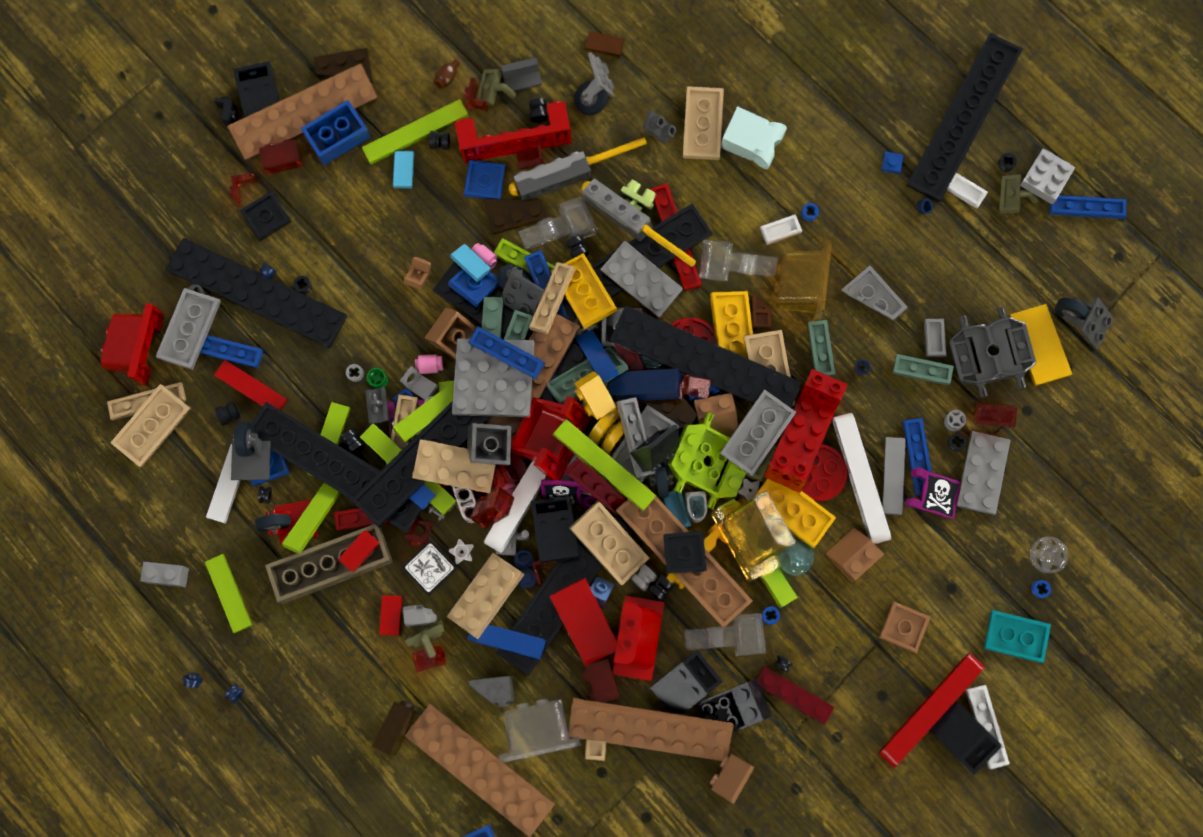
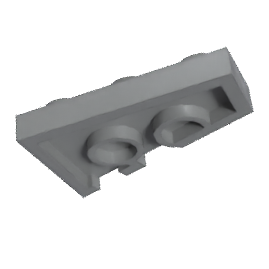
M871 266L867 267L841 289V292L892 321L908 308Z

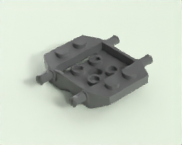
M1005 307L997 308L999 320L987 324L969 326L967 316L959 317L962 328L949 341L959 382L978 387L980 398L988 397L985 387L987 383L1013 377L1017 381L1018 389L1026 388L1024 381L1025 373L1036 364L1026 323L1007 317ZM971 337L973 340L974 348L981 370L980 374H978L977 366L975 363L974 355L969 338ZM995 346L998 348L999 353L995 356L990 355L988 348Z

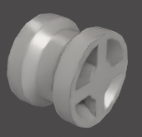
M952 410L944 418V426L952 432L960 430L966 423V416L960 410Z

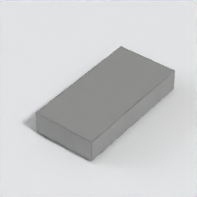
M925 319L926 357H945L944 319Z

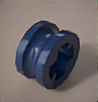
M235 684L226 693L225 698L230 699V703L234 704L240 699L245 690L239 689V685Z

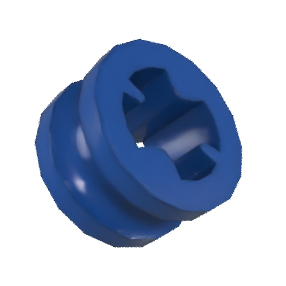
M814 203L805 204L801 211V216L805 221H813L819 214V208ZM808 208L809 210H814L813 216L806 214Z
M1039 580L1032 584L1031 591L1035 597L1045 598L1051 593V586L1047 581ZM1043 584V589L1046 591L1045 593L1042 592L1041 594H1039V589L1037 588V585L1041 586Z
M773 606L765 608L762 612V620L768 625L777 623L780 618L779 610ZM774 611L776 619L767 620L766 612Z

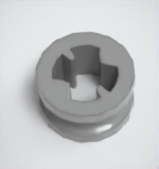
M351 364L346 369V376L351 381L357 382L363 378L364 371L359 365ZM352 369H354V370L359 369V371H358L359 376H358V377H356V376L351 377V376H350V375H352V373H351V370H352Z

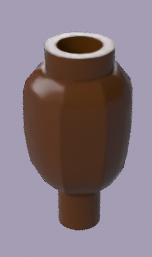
M454 59L451 64H444L435 74L434 84L440 89L447 87L455 78L456 68L460 65V62Z

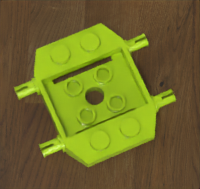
M707 412L703 423L684 426L679 438V448L674 451L675 455L670 459L668 465L673 476L678 480L673 491L681 494L685 483L697 487L709 494L710 499L707 503V508L714 510L719 498L737 496L746 472L728 461L718 487L715 486L727 460L719 453L730 438L710 428L714 415ZM706 456H709L711 459V464L708 467L704 464Z

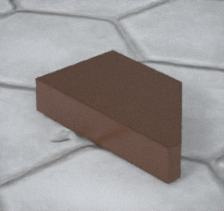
M752 294V329H771V309L756 294Z

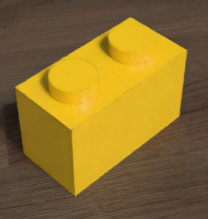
M592 371L573 383L576 387L574 392L580 401L583 400L586 406L583 408L589 417L593 416L598 420L617 408L597 373Z

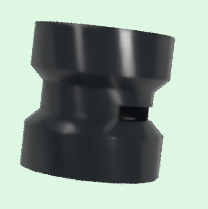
M540 98L529 101V109L531 110L530 121L534 123L546 122L548 120V113L546 112L547 101Z
M430 131V149L442 148L443 150H449L450 132L443 131L438 133L437 131Z
M582 235L574 236L565 242L567 248L571 251L572 259L582 253L585 256L589 255L588 248L584 246L585 241Z
M234 401L227 403L225 407L215 408V413L222 426L228 424L232 419L237 420L241 418Z
M356 429L347 431L339 439L343 445H346L347 451L353 455L360 452L366 446L364 441L359 439Z
M659 574L656 582L651 584L647 590L662 602L666 598V593L672 591L675 586L663 575Z

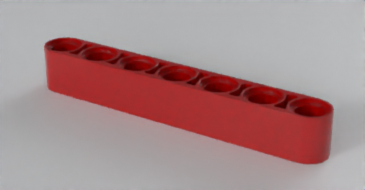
M969 652L889 739L878 754L890 766L895 768L977 678L985 666Z

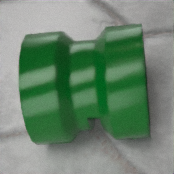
M373 368L367 373V381L373 389L387 387L389 380L382 369Z

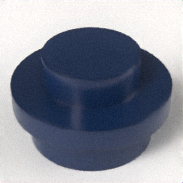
M521 550L514 556V563L520 569H527L533 564V555L527 550Z
M528 568L520 570L524 576L518 584L523 588L532 587L536 582L535 573Z
M189 672L182 677L183 685L189 688H198L203 681L198 673Z

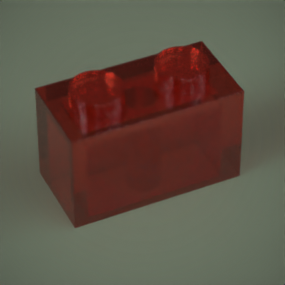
M287 139L282 141V143L267 144L259 148L263 169L267 175L303 167L300 149L296 140Z
M975 402L973 414L975 424L1015 427L1017 407L1015 405Z
M498 487L476 501L470 519L486 529L509 515L515 497L501 487Z
M608 659L585 666L586 671H583L585 682H590L592 690L588 691L591 701L606 703L620 698Z

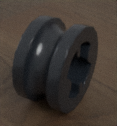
M1011 153L1003 154L998 161V167L1004 172L1011 171L1017 163L1015 155ZM1010 160L1011 163L1005 165L1004 161Z
M298 276L294 280L293 285L296 291L302 294H307L311 291L312 284L307 277ZM302 281H305L307 286H303V289H301L299 283L301 282L302 284Z
M960 433L953 434L947 441L949 449L954 452L961 451L967 444L965 436ZM955 438L962 442L959 447L952 443Z
M260 486L258 502L263 503L265 501L266 504H270L272 488Z
M777 655V661L773 662V665L789 673V666H792L793 663Z

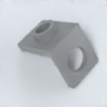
M410 366L400 380L410 391L424 400L431 397L438 388L435 383L422 376L412 366ZM414 373L413 379L407 382L409 375Z

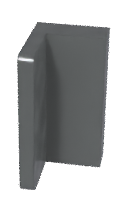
M537 58L501 66L504 82L514 92L542 85Z

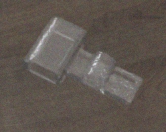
M577 197L560 203L558 205L560 217L554 219L548 217L540 220L535 226L518 231L524 249L528 250L569 235L570 238L578 235L587 238L598 234V229L584 197Z
M704 239L699 277L728 281L729 271L748 275L757 274L775 277L777 257L732 252V242Z
M762 613L738 615L732 620V626L684 630L686 651L735 647L736 656L766 654Z

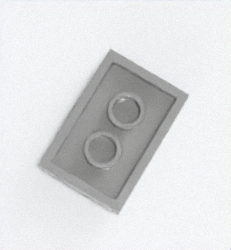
M1042 149L1020 186L1053 205L1075 167L1053 153Z

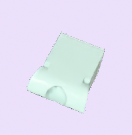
M737 106L724 134L720 148L748 160H753L763 169H769L775 156L774 147L782 141L787 127L778 122H769L767 119Z

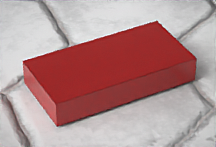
M364 530L338 560L354 573L377 548L380 542Z
M382 595L379 635L400 636L402 596Z

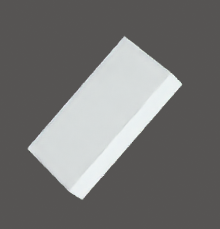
M957 173L946 190L976 209L988 193V191Z
M796 215L760 227L766 245L802 233Z

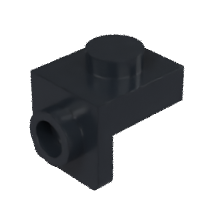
M228 97L214 99L216 106L219 109H223L221 120L225 126L228 127V125L233 124L238 117L237 107L233 100Z

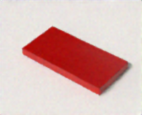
M586 578L549 596L585 666L616 651L617 639Z

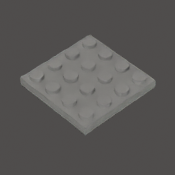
M457 339L452 414L457 416L530 417L533 378L473 347L468 343L470 339ZM505 340L534 356V340Z

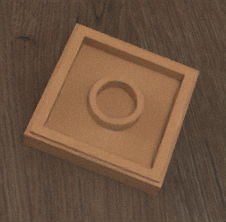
M893 601L879 638L917 654L931 617Z

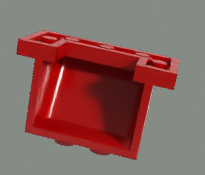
M148 303L145 304L143 314H113L110 325L106 328L107 337L105 343L101 347L102 368L127 373V376L137 384L147 386L151 368L145 364L153 332L161 333L165 315L153 304Z
M567 396L564 404L533 397L530 417H523L511 441V451L534 461V466L550 480L560 481L574 453L553 436V433L566 419L584 433L591 416L587 415L583 406L573 397Z
M630 596L625 597L614 657L613 675L652 681L664 602Z

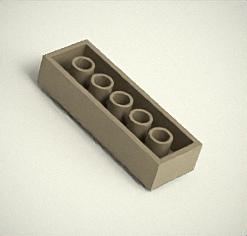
M374 524L304 550L301 554L296 553L269 563L265 567L277 602L285 604L393 563L381 527L378 528ZM366 530L380 544L353 573L338 558Z

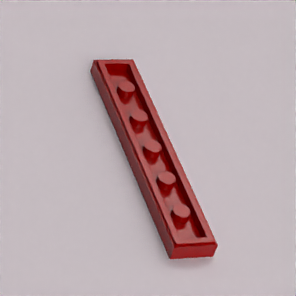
M668 183L650 189L656 194L654 204L660 222L677 213ZM688 250L687 252H685L687 255H689L690 257H692V254H691V251H690V250ZM678 257L673 260L684 292L702 286L695 264L691 267Z

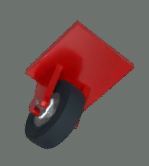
M312 499L274 506L275 510L266 511V516L255 520L256 531H268L269 536H279V544L281 545ZM318 530L315 531L311 539L319 537Z

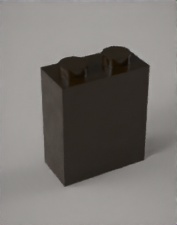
M405 700L394 702L372 747L389 756L396 755L418 712L414 709L415 705Z

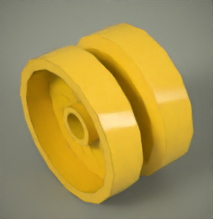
M617 408L604 415L588 436V438L595 441L596 445L602 443L601 449L609 456L617 450L625 438Z

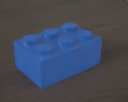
M349 100L301 128L323 165L371 138L366 126Z

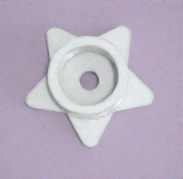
M458 539L457 545L450 549L449 552L455 556L456 564L463 560L472 561L470 552L474 546L473 544L465 545L461 539Z

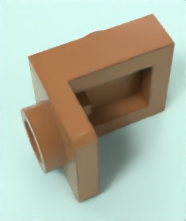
M414 257L412 259V267L404 278V284L421 290L430 276L431 263Z

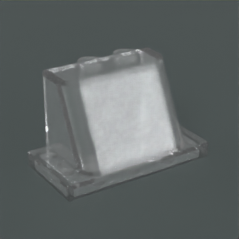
M548 699L536 701V705L528 706V703L516 705L517 709L503 712L509 753L499 755L500 763L582 745L580 737L570 739L562 699L548 702Z

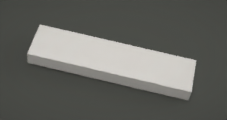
M232 444L206 518L222 523L227 522L241 481L231 480Z
M986 685L966 689L973 717L1003 745L987 762L988 769L1009 765L1010 763Z

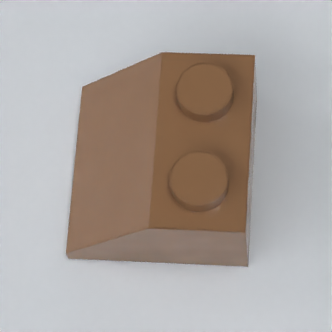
M446 307L425 336V339L437 349L456 360L457 339H471L476 327L458 311Z
M731 393L694 400L693 408L697 413V424L703 423L708 412L714 415L710 424L711 429L727 437L733 435L738 427V420Z
M853 528L825 555L853 583L878 561L884 553L868 537Z
M730 754L729 757H724L720 764L722 770L719 775L714 774L709 784L712 785V791L734 804L754 767Z

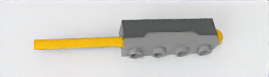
M643 137L592 157L585 158L583 151L573 152L563 159L556 158L549 164H540L532 170L521 171L514 176L515 182L509 185V192L513 196H518L517 192H519L521 200H531L592 177L589 165L647 144L646 139Z
M595 178L591 182L586 181L582 184L581 191L584 199L591 207L641 242L648 235L691 267L694 266L696 260L652 230L650 217Z

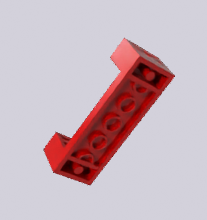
M554 101L547 105L549 126L539 125L533 129L522 128L512 133L502 132L499 135H485L478 139L473 118H462L456 121L455 126L463 162L469 163V160L480 161L571 144V131L565 101Z
M814 369L811 370L795 405L794 411L796 413L784 430L764 478L798 493L801 492L848 384Z

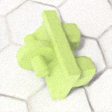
M633 179L627 187H622L621 191L623 194L633 199L630 201L626 198L625 200L640 211L642 207L637 205L638 203L652 210L654 206L652 202L656 196L655 192L647 188L642 196L638 195L637 192L641 184Z

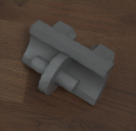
M652 110L647 112V119L642 126L644 132L647 135H653L663 144L667 143L668 138L674 137L676 127L669 125L664 117L657 115Z
M385 387L365 390L369 424L388 422L389 415Z

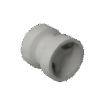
M643 564L640 572L634 574L631 580L645 592L649 584L654 582L658 576Z

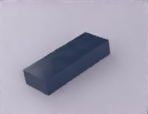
M678 369L625 371L610 380L608 392L614 402L635 397L637 401L679 399L681 374Z

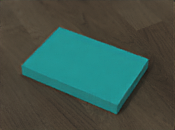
M991 610L983 649L1044 663L1051 624Z

